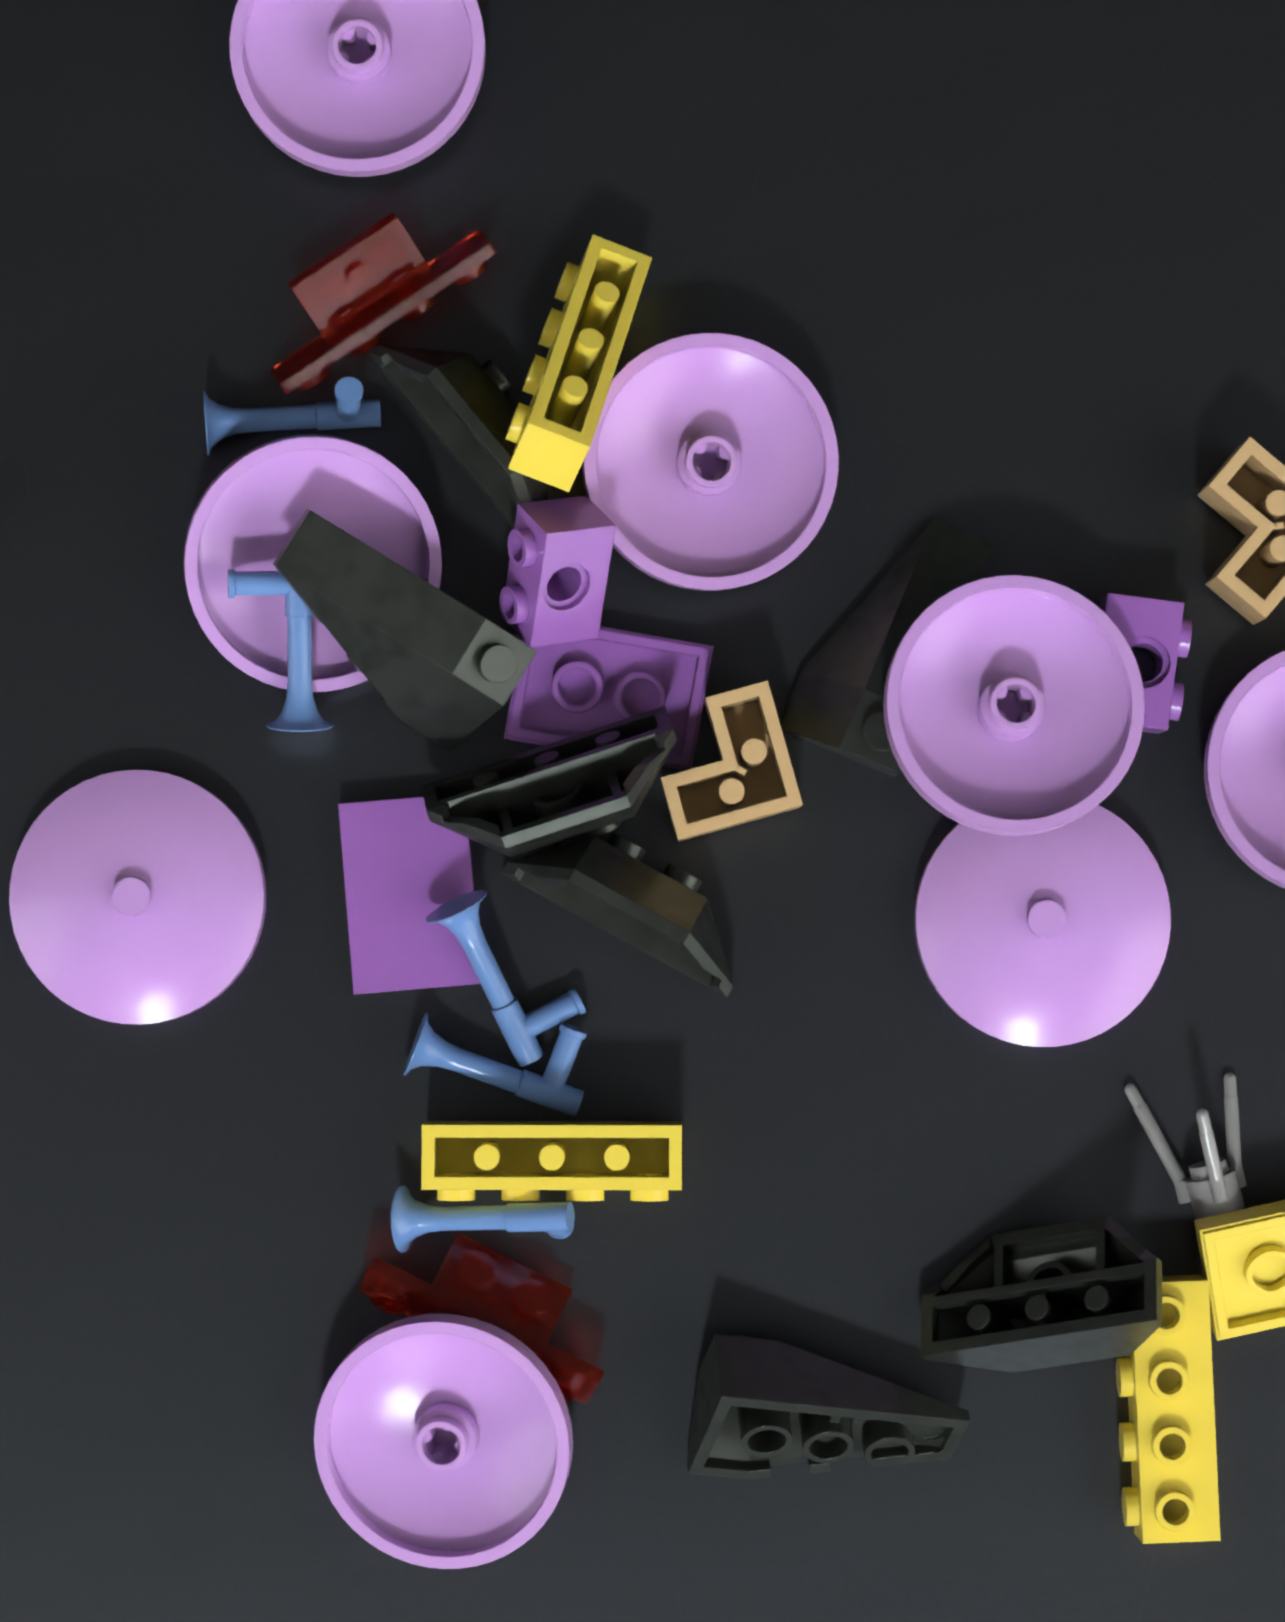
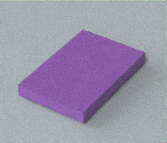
M600 626L599 636L596 639L531 647L537 652L511 694L504 740L544 746L665 706L677 741L662 767L680 771L692 769L714 646Z
M424 797L338 804L354 995L480 984L457 938L445 926L439 923H426V917L435 909L454 898L474 891L470 839L430 822L426 812Z

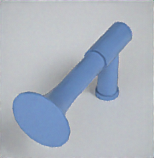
M344 377L335 385L337 401L316 402V404L232 408L218 404L208 398L203 389L207 455H210L212 447L221 440L233 435L250 432L316 428L320 431L381 427L379 398L362 399L364 392L362 383L354 377Z
M228 569V598H235V596L285 595L288 673L286 700L281 714L275 721L269 722L266 727L272 730L287 732H312L331 729L334 724L323 719L318 712L313 696V613L279 571H235L234 569Z
M477 890L463 894L431 912L426 917V923H439L445 926L457 938L492 1006L493 1016L517 1065L520 1067L529 1065L544 1055L536 1035L577 1014L582 1015L586 1013L585 1007L577 991L572 987L562 996L524 1014L517 997L513 996L480 925L479 907L480 902L487 895L486 890Z
M425 1013L406 1061L403 1076L411 1069L421 1066L440 1067L515 1093L514 1096L575 1117L582 1102L584 1091L567 1085L566 1082L582 1040H585L587 1032L573 1025L561 1023L558 1038L542 1076L526 1069L523 1071L461 1049L445 1041L433 1031L428 1023V1014Z
M405 1185L397 1188L391 1206L392 1237L396 1249L401 1253L408 1251L416 1237L437 1231L507 1230L508 1232H545L551 1237L561 1240L571 1235L575 1221L574 1207L571 1202L507 1203V1205L436 1206L416 1201L412 1198L409 1189Z

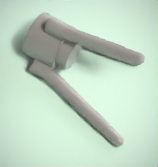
M1228 1072L1223 1078L1227 1160L1225 1157H1219L1209 1113L1206 1109L1200 1108L1196 1112V1118L1205 1160L1188 1167L1191 1176L1189 1178L1183 1172L1137 1087L1132 1083L1125 1085V1094L1173 1181L1179 1204L1191 1202L1196 1219L1243 1209L1245 1203L1241 1188L1246 1187L1247 1183L1241 1160L1239 1105L1236 1076L1234 1073Z

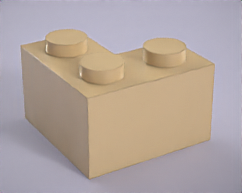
M1249 437L1235 449L1197 496L1245 535L1205 585L1254 625L1266 619L1285 596V465Z
M768 680L706 697L704 704L721 761L664 776L660 779L677 842L794 810L803 805Z

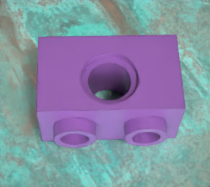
M586 495L517 504L514 529L511 530L508 536L507 545L510 560L506 586L501 590L499 603L502 618L530 648L596 639L599 636L616 525Z
M1107 593L1100 598L1099 608L1119 628L1130 648L1145 649L1155 660L1156 670L1154 676L1150 681L1142 682L1145 699L1142 732L1163 733L1169 728V720L1179 721L1181 715L1184 684L1174 681L1177 658H1187L1192 636V620L1183 619L1185 603Z

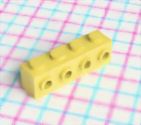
M593 234L580 265L577 266L567 262L554 298L565 302L562 311L551 308L538 342L539 345L549 348L547 356L544 358L535 355L522 388L523 392L533 395L530 405L518 403L505 437L506 440L516 443L508 469L566 492L570 491L591 446L652 257Z
M426 1121L422 1124L421 1190H437V1200L473 1201L476 1200V1190H501V1200L539 1201L540 1190H566V1201H604V1190H630V1201H668L669 1190H682V1122Z
M1199 1274L1162 1276V1325L1131 1355L1126 1356V1358L1116 1359L1118 1396L1128 1397L1129 1422L1119 1423V1449L1122 1462L1131 1461L1132 1487L1122 1488L1123 1521L1125 1526H1134V1534L1142 1544L1221 1541L1209 1280Z

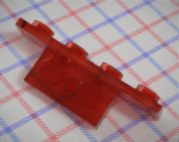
M392 212L288 282L289 287L321 335L273 366L270 372L285 394L295 388L298 391H305L314 387L327 377L330 372L328 366L348 353L351 356H356L375 346L383 337L381 332L383 329L401 317L403 320H411L426 312L435 303V294L453 282L456 285H462L478 277L488 267L486 260L494 256L497 250L492 242L480 230H477L427 263L398 217Z
M460 1233L457 1234L432 1285L379 1258H373L359 1288L361 1293L369 1296L370 1301L377 1308L389 1314H405L409 1317L424 1314L462 1315L490 1323L510 1333L531 1349L546 1365L563 1393L565 1401L577 1400L587 1404L604 1375L601 1369L547 1343L571 1295L572 1289Z

